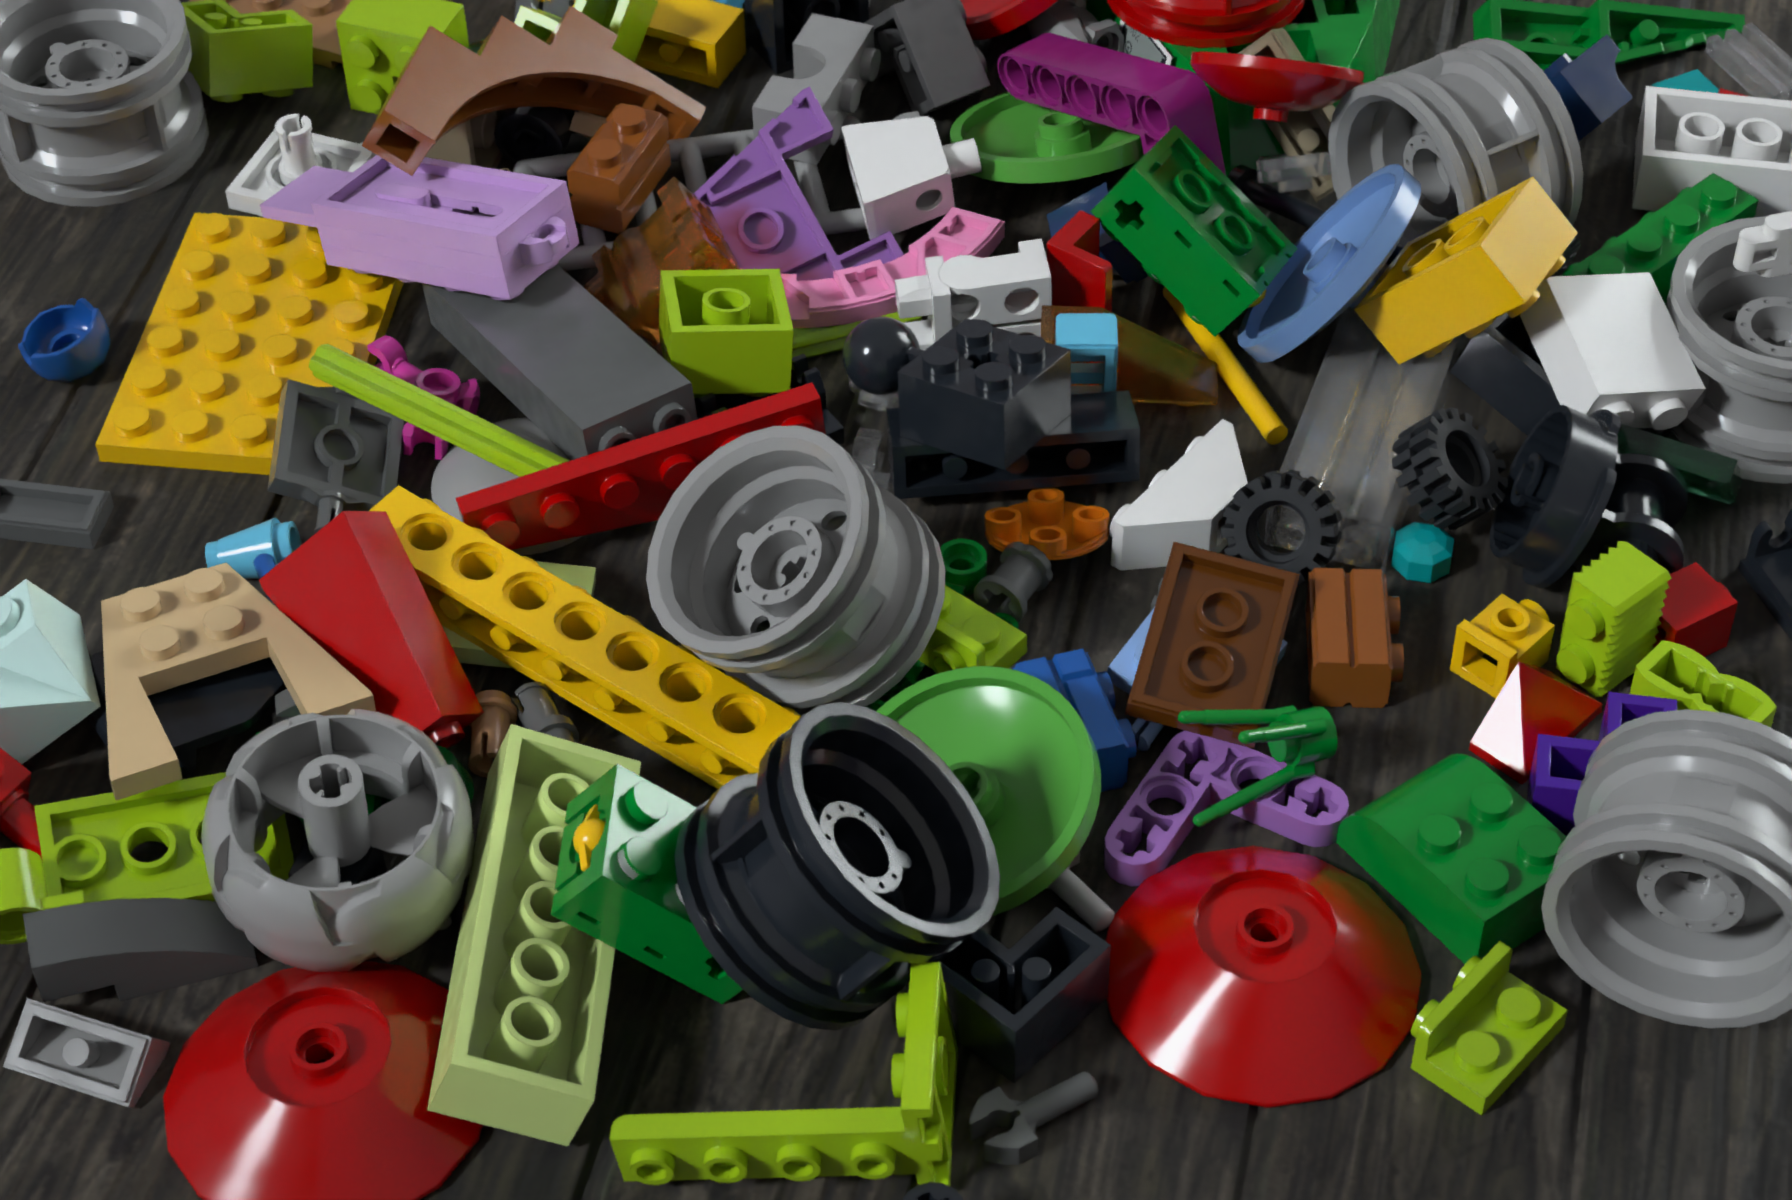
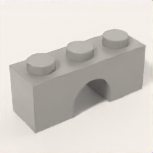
M812 13L793 42L794 79L772 75L752 106L754 139L758 136V132L772 118L776 119L792 104L793 98L801 90L810 86L834 129L831 139L788 159L817 165L829 144L835 145L838 141L842 123L848 113H854L857 110L861 92L867 82H873L878 74L881 55L880 50L874 48V25Z

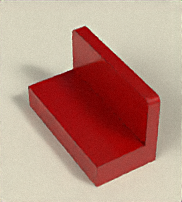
M1082 210L1073 216L1047 242V261L1052 285L1051 321L1053 333H1055L1056 316L1061 313L1112 314L1113 267L1109 261L1099 257L1100 219Z

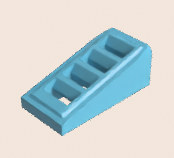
M1111 313L1058 314L1055 326V345L1071 349V362H1103L1071 363V384H1102L1071 385V395L1116 391L1118 359L1117 317Z

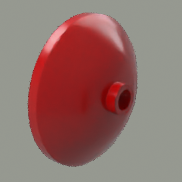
M1192 52L1190 65L1196 74L1220 96L1238 104L1254 107L1253 119L1282 123L1288 122L1289 111L1306 112L1322 109L1341 100L1355 86L1363 84L1365 73L1355 69L1327 64L1220 52Z

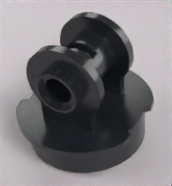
M1558 405L1539 420L1516 454L1505 477L1508 479V487L1502 490V492L1506 496L1494 508L1490 527V548L1496 557L1522 567V579L1527 584L1536 588L1548 587L1562 577L1572 565L1576 566L1578 572H1581L1582 566H1590L1591 560H1599L1600 554H1608L1609 547L1616 548L1618 541L1630 543L1667 569L1670 574L1683 568V542L1672 527L1681 520L1686 512L1688 503L1687 483L1676 468L1661 459L1643 454H1618L1617 434L1621 428V417L1618 414L1606 409H1600L1588 416L1568 406Z

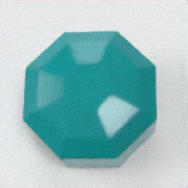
M1413 522L1396 531L1391 565L1406 580L1431 583L1449 574L1454 538L1444 529L1435 527L1434 524Z

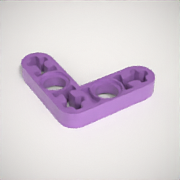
M1188 731L1178 733L1167 744L1109 827L1104 842L1105 870L1112 879L1120 884L1139 886L1143 880L1167 867L1194 827L1193 817L1197 813L1205 810L1208 805H1213L1240 791L1239 785L1243 781L1248 779L1261 780L1287 767V763L1278 762L1273 757L1249 747ZM1198 758L1203 759L1197 762L1190 772V781L1185 779V763L1193 764ZM1314 775L1293 780L1273 790L1270 794L1262 796L1231 812V814L1303 845L1326 847L1336 843L1338 827L1342 820L1348 817L1349 802L1347 795L1339 786ZM1286 795H1291L1288 798L1287 806H1284ZM1158 798H1171L1181 803L1184 809L1174 815H1161L1152 811L1148 804ZM1317 809L1324 810L1317 816V818L1309 816L1313 815L1317 811ZM1142 832L1148 835L1146 852L1139 850L1133 857L1124 854H1131L1135 851L1142 840Z

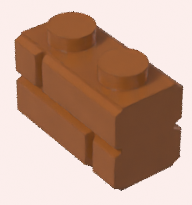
M621 103L615 106L606 118V123L600 126L567 171L569 192L573 194L570 201L574 220L577 223L618 234L626 229L671 165L670 144L666 143L669 139L668 118L660 112L644 109L636 105Z
M1313 568L1308 575L1305 601L1309 702H1312L1313 706L1343 707L1346 703H1351L1352 707L1383 708L1385 704H1388L1391 682H1402L1403 643H1391L1390 635H1398L1400 597L1388 596L1387 578L1382 569H1352L1350 573H1345L1343 568Z

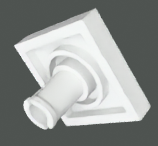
M299 114L283 116L276 122L274 131L226 189L228 206L230 209L263 216L260 204L311 167L319 166L354 172L376 156V154L361 146L362 144L312 133L311 120L305 115L301 118L302 129L300 127Z

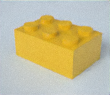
M1532 176L1408 242L1354 310L1398 364L1420 354H1423L1425 358H1431L1446 348L1455 337L1464 333L1467 338H1472L1491 325L1496 317L1507 313L1511 318L1516 317L1531 307L1540 297L1537 287L1542 281L1549 278L1563 266L1566 258L1562 254L1578 232Z

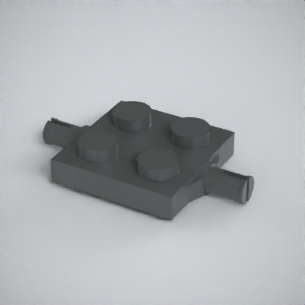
M288 379L280 395L267 491L306 501L317 506L318 514L314 534L342 511H369L397 487L404 420L336 387H315Z

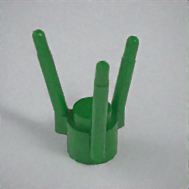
M1294 705L1276 709L1184 710L1178 714V721L1183 724H1269L1268 727L1240 732L1238 740L1242 744L1268 742L1273 758L1278 762H1287V767L1197 813L1193 817V823L1198 827L1221 818L1293 780L1314 776L1315 762L1331 759L1337 750L1338 737L1336 726L1332 716L1323 706L1297 710Z

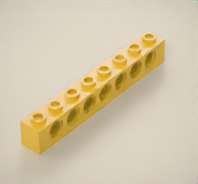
M398 485L369 510L386 511L441 625L482 648L488 654L530 679L545 684L552 692L716 789H719L739 775L758 773L760 761L769 745L780 735L791 729L792 725L802 717L795 710L782 707L752 690L741 679L728 676L700 660L689 649L680 645H674L648 630L637 619L628 615H622L593 598L585 589L575 585L572 586L541 568L533 559L520 556L494 541L483 530L470 527L442 511L431 500L422 499Z

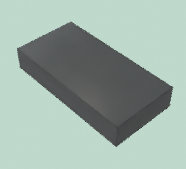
M0 479V539L94 550L114 508L110 491Z

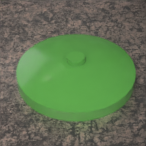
M1008 91L986 99L966 110L955 120L950 130L951 143L972 138L975 140L981 163V172L971 175L1005 183L1034 184L1076 180L1120 169L1139 161L1144 156L1139 135L1019 100Z
M976 666L959 668L938 673L907 687L876 711L902 725L932 749L966 788L982 815L995 847L1000 871L999 901L992 916L1013 909L1043 891L1065 871L1080 852L1089 836L1099 806L1101 793L1099 758L1094 742L1076 710L1061 693L1049 684L1032 675L1003 667Z

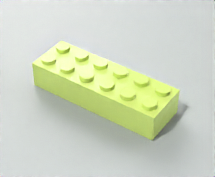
M513 724L510 725L487 776L474 848L473 866L468 881L427 1107L428 1111L569 1146L595 1099L615 948L551 915L553 897L558 892L555 890L563 830L568 825L565 823L567 804L616 764L640 775L641 761Z

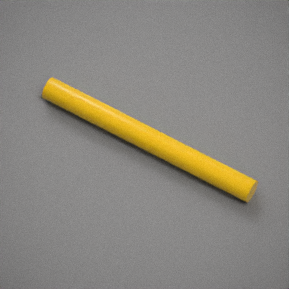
M1164 287V297L1267 443L1274 445L1282 442L1288 434L1287 427L1221 335L1218 334L1214 337L1203 325L1193 321L1186 313L1183 304Z

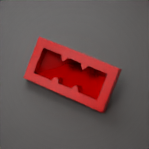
M1518 662L1470 741L1469 751L1523 785L1530 777L1538 734L1574 738L1601 713L1603 704L1549 670Z

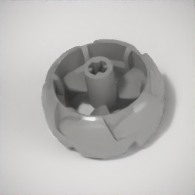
M351 709L347 715L324 716L308 713L280 721L258 733L238 749L228 765L226 777L214 784L209 796L202 823V848L212 893L220 910L235 928L244 931L247 939L262 953L286 965L316 972L349 971L366 960L380 957L386 962L396 960L425 943L444 925L461 897L466 876L472 870L474 832L470 799L465 784L457 769L453 765H447L435 743L426 734L396 717L370 710ZM365 794L380 796L392 801L382 805L368 815ZM288 812L304 819L308 848L315 859L284 881L271 875L266 861L259 853L255 852L262 849L268 835L267 828L280 816ZM370 846L389 853L409 856L401 864L379 877L352 885L351 881L340 883L339 867L354 864L362 859Z

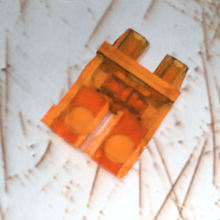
M675 177L657 191L663 204L639 227L627 229L619 234L613 242L611 250L606 245H603L592 255L599 272L583 286L638 336H644L655 346L660 342L659 304L661 270L740 269L727 242L723 239L724 236L711 209Z

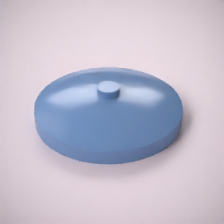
M1392 164L1375 171L1337 200L1295 243L1298 249L1267 286L1263 301L1257 306L1248 308L1238 331L1237 340L1240 347L1260 363L1274 361L1318 334L1348 307L1353 308L1357 306L1375 284L1373 279L1385 265L1403 236L1420 199V182L1401 165Z

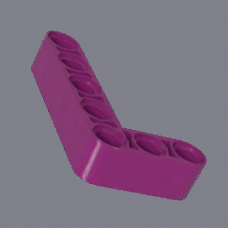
M1043 33L1003 53L999 57L997 66L1001 82L1013 97L1139 135L1144 155L1176 125L1226 175L1212 98L1205 82L1194 72L1053 33Z

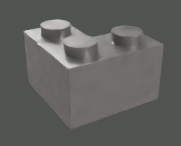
M904 0L892 5L864 23L874 25V48L880 50V67L876 78L896 71L912 112L919 111L920 116L969 97L990 86L987 78L988 70L985 57L973 44L966 27L967 17L961 1Z

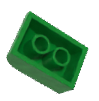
M1456 753L1445 757L1343 819L1338 827L1336 843L1465 964L1473 956L1483 959L1499 941L1514 949L1545 929L1541 909L1545 886L1549 874L1553 870L1558 848L1566 836L1488 766L1474 757Z

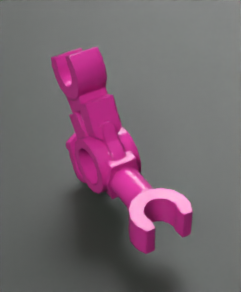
M384 335L368 344V351L377 356L381 361L374 365L375 367L477 415L480 403V388L476 378L469 379L468 382L461 384L459 376L448 369L431 368L422 371L408 362L403 347L391 336ZM408 422L404 425L402 430V450L404 455H411L414 446L422 442L435 445V459L442 460L447 454L449 442Z

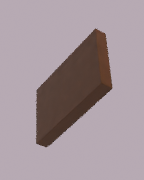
M1173 542L1127 702L1125 715L1254 749L1256 743L1242 744L1238 740V735L1245 730L1258 729L1261 724H1183L1178 721V714L1184 710L1265 709L1300 574Z

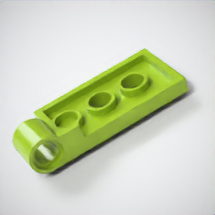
M226 772L178 780L117 801L114 798L113 792L34 806L42 858L39 854L25 848L0 849V944L27 942L23 914L66 905L141 898H175L216 902L210 886L200 840L202 838V823L209 796L214 784L226 777ZM283 814L267 828V840L262 849L255 853H259L266 861L271 875L286 881L289 879L288 873L294 863L286 818L285 814ZM147 841L160 842L168 848L162 858L153 862H140L131 857L133 849Z

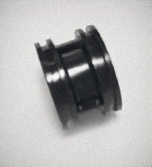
M843 702L818 705L803 715L792 725L791 729L780 735L769 745L760 761L758 773L739 775L721 786L711 795L709 800L690 813L678 834L675 851L678 887L687 914L705 947L726 974L755 1001L784 1019L812 1029L837 1031L858 1025L905 987L908 981V963L923 964L942 959L991 919L999 901L1000 871L995 847L984 819L966 788L946 763L919 737L893 719L864 706Z

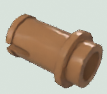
M485 690L476 694L484 714L469 724L471 726V745L468 766L474 774L480 777L487 778L493 758L496 757L510 725H515L518 719L517 708L511 702V698L506 693L498 690Z

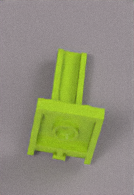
M940 962L911 963L909 993L897 994V1032L899 1037L906 1038L905 1052L894 1053L892 1056L891 1080L894 1098H901V1107L623 1115L618 1117L612 1124L610 1143L624 1182L638 1181L648 1185H662L673 1180H713L720 1183H735L751 1178H786L793 1181H809L816 1177L860 1176L866 1179H883L890 1175L916 1174L918 1185L934 1182L950 1186L958 1045Z

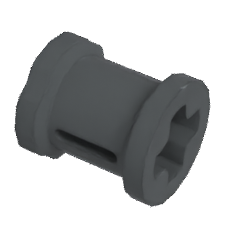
M1013 542L1008 544L1000 555L1001 565L994 574L981 578L974 588L973 597L977 605L992 614L1006 613L1014 617L1019 623L1027 612V601L1035 591L1038 592L1047 587L1053 579L1051 562L1043 552L1033 545Z

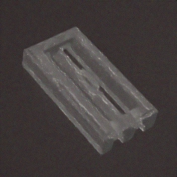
M1753 23L1743 25L1741 34L1735 28L1726 31L1724 40L1717 34L1708 37L1705 53L1753 97L1792 101V58Z

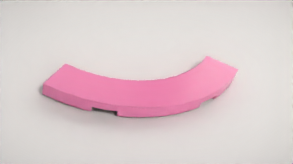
M952 207L934 228L909 245L908 253L885 264L879 259L859 266L833 271V278L797 281V274L780 273L793 328H819L844 325L898 312L895 279L926 275V257L943 256L944 262L959 255H973L980 258L989 257L1005 237V221ZM723 265L720 270H723V269H741V268H737V267H733V266H728V265Z

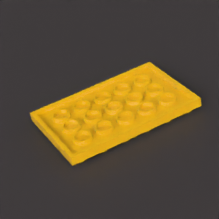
M194 213L95 445L100 462L270 475L280 395L287 380L290 379L315 387H334L316 378L313 375V371L309 368L310 359L322 344H330L374 366L378 357L368 351V344L386 335L404 282L394 277L373 273L359 274L352 269L327 265L318 228L262 217L223 215L220 213Z

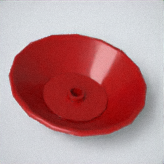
M1246 846L1193 854L1143 880L1114 915L1108 928L1106 942L1111 945L1109 989L1106 1000L1112 1022L1150 1067L1204 1097L1265 1108L1331 1099L1381 1071L1408 1036L1416 1019L1422 972L1405 924L1366 882L1313 855L1259 846Z
M365 961L349 971L316 972L296 967L279 970L225 999L183 1044L163 1095L168 1152L198 1197L203 1200H420L438 1190L477 1144L483 1128L482 1124L427 1110L449 990L401 965ZM328 1059L326 1062L314 1064L319 1060Z

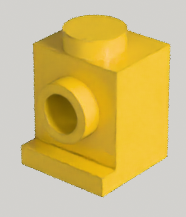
M1501 594L1473 620L1469 622L1464 619L1457 625L1450 670L1496 699L1518 662L1540 668L1548 661L1555 625L1550 623L1546 611L1535 601L1524 599L1517 603L1506 595ZM1485 653L1498 661L1497 666L1482 656Z

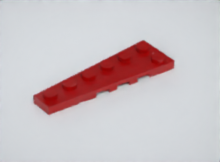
M811 382L457 497L456 502L461 520L470 527L483 530L491 539L510 550L659 520L671 496L691 471L718 448L746 433L771 426H803L826 434L821 398Z

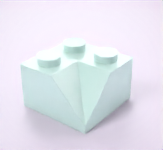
M27 579L0 597V748L20 764H23L100 707L81 616Z

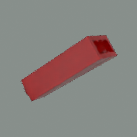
M342 511L259 579L263 591L278 609L372 692L376 712L396 717L413 725L426 734L436 745L446 749L460 742L465 737L463 729L484 714L386 511Z

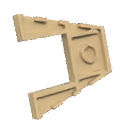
M226 562L209 568L196 569L189 574L147 587L134 588L124 594L101 601L109 777L116 801L182 779L179 760L148 698L149 695L270 657L301 715L308 713L324 716L347 715L351 709H364L376 712L372 692Z

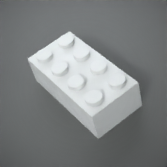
M1646 86L1636 135L1632 209L1656 212L1675 199L1684 188L1693 187L1714 173L1759 200L1755 217L1792 211V101Z

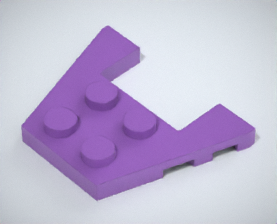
M810 86L801 90L793 98L792 104L776 119L772 118L737 156L733 155L683 203V214L714 270H720L723 265L741 269H779L780 273L797 274V281L833 278V271L859 266L879 259L885 264L904 255L891 231L841 255H837L784 161L831 139L834 129Z

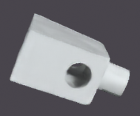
M928 116L852 124L841 127L848 166L870 240L888 231L896 234L947 214L952 207H955L951 179L981 172L979 153L974 138L942 146L934 119Z

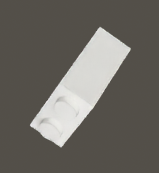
M1650 272L1555 276L1542 281L1537 289L1540 297L1531 307L1521 313L1520 317L1559 404L1568 406L1588 416L1600 409L1609 410L1621 417L1620 430L1651 427L1656 430H1665L1678 426L1687 417L1688 411L1706 388L1689 353L1678 338L1680 334Z

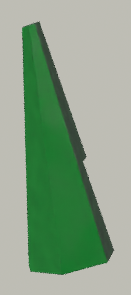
M1487 0L1473 13L1474 40L1491 38L1505 41L1523 51L1543 71L1565 53L1572 60H1575L1606 34L1621 50L1615 60L1616 66L1740 36L1746 32L1745 15L1611 0H1597L1589 8L1522 0Z

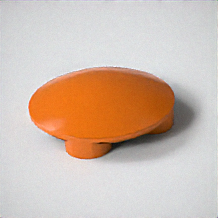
M1037 488L1028 493L1027 502L988 510L984 515L985 537L989 544L1001 552L1004 551L1008 544L1021 542L1035 546L1049 560L1069 559L1088 554L1101 547L1109 537L1110 514L1103 507L1084 506L1065 501V495L1059 489Z

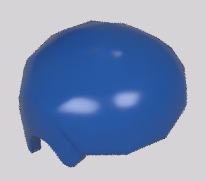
M80 298L75 305H59L40 312L25 328L22 342L18 344V348L26 363L39 376L50 381L70 383L91 375L104 363L110 349V332L100 309L94 308L85 298Z

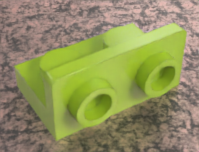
M945 585V598L937 627L918 660L932 668L936 674L953 669L976 666L1009 669L1027 653V634Z
M1501 941L1483 959L1477 956L1470 958L1458 973L1453 984V990L1441 1002L1436 999L1430 1000L1419 1012L1411 1028V1035L1416 1038L1411 1069L1481 1116L1562 1030L1568 1011L1508 972L1513 949Z

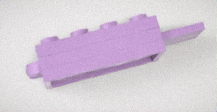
M378 155L371 158L354 172L313 166L260 204L263 218L318 228L327 265L352 269L359 274L373 273L394 277L406 283L419 282L440 286L448 291H466L487 295L494 300L500 301L511 300L521 295L528 285L545 271L555 267L562 257L579 244L566 181L427 157L423 159L413 176Z

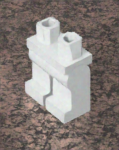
M1042 238L1018 242L1019 253L985 258L973 255H959L945 262L943 256L926 257V275L895 279V295L899 319L928 316V320L904 322L915 334L920 349L925 351L965 318L969 320H985L991 323L993 327L1020 335H1035L1052 344L1051 273Z

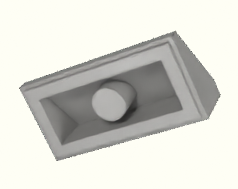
M27 998L3 1067L133 1108L165 1059L171 1042Z

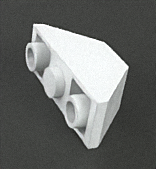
M1222 419L1204 437H1196L1189 444L1185 454L1168 470L1163 469L1159 471L1142 495L1132 504H1124L1117 511L1109 529L1110 536L1112 537L1111 565L1121 571L1166 567L1173 542L1217 553L1228 545L1227 538H1221V527L1226 524L1227 519L1223 517L1226 506L1232 503L1234 494L1248 484L1232 423Z

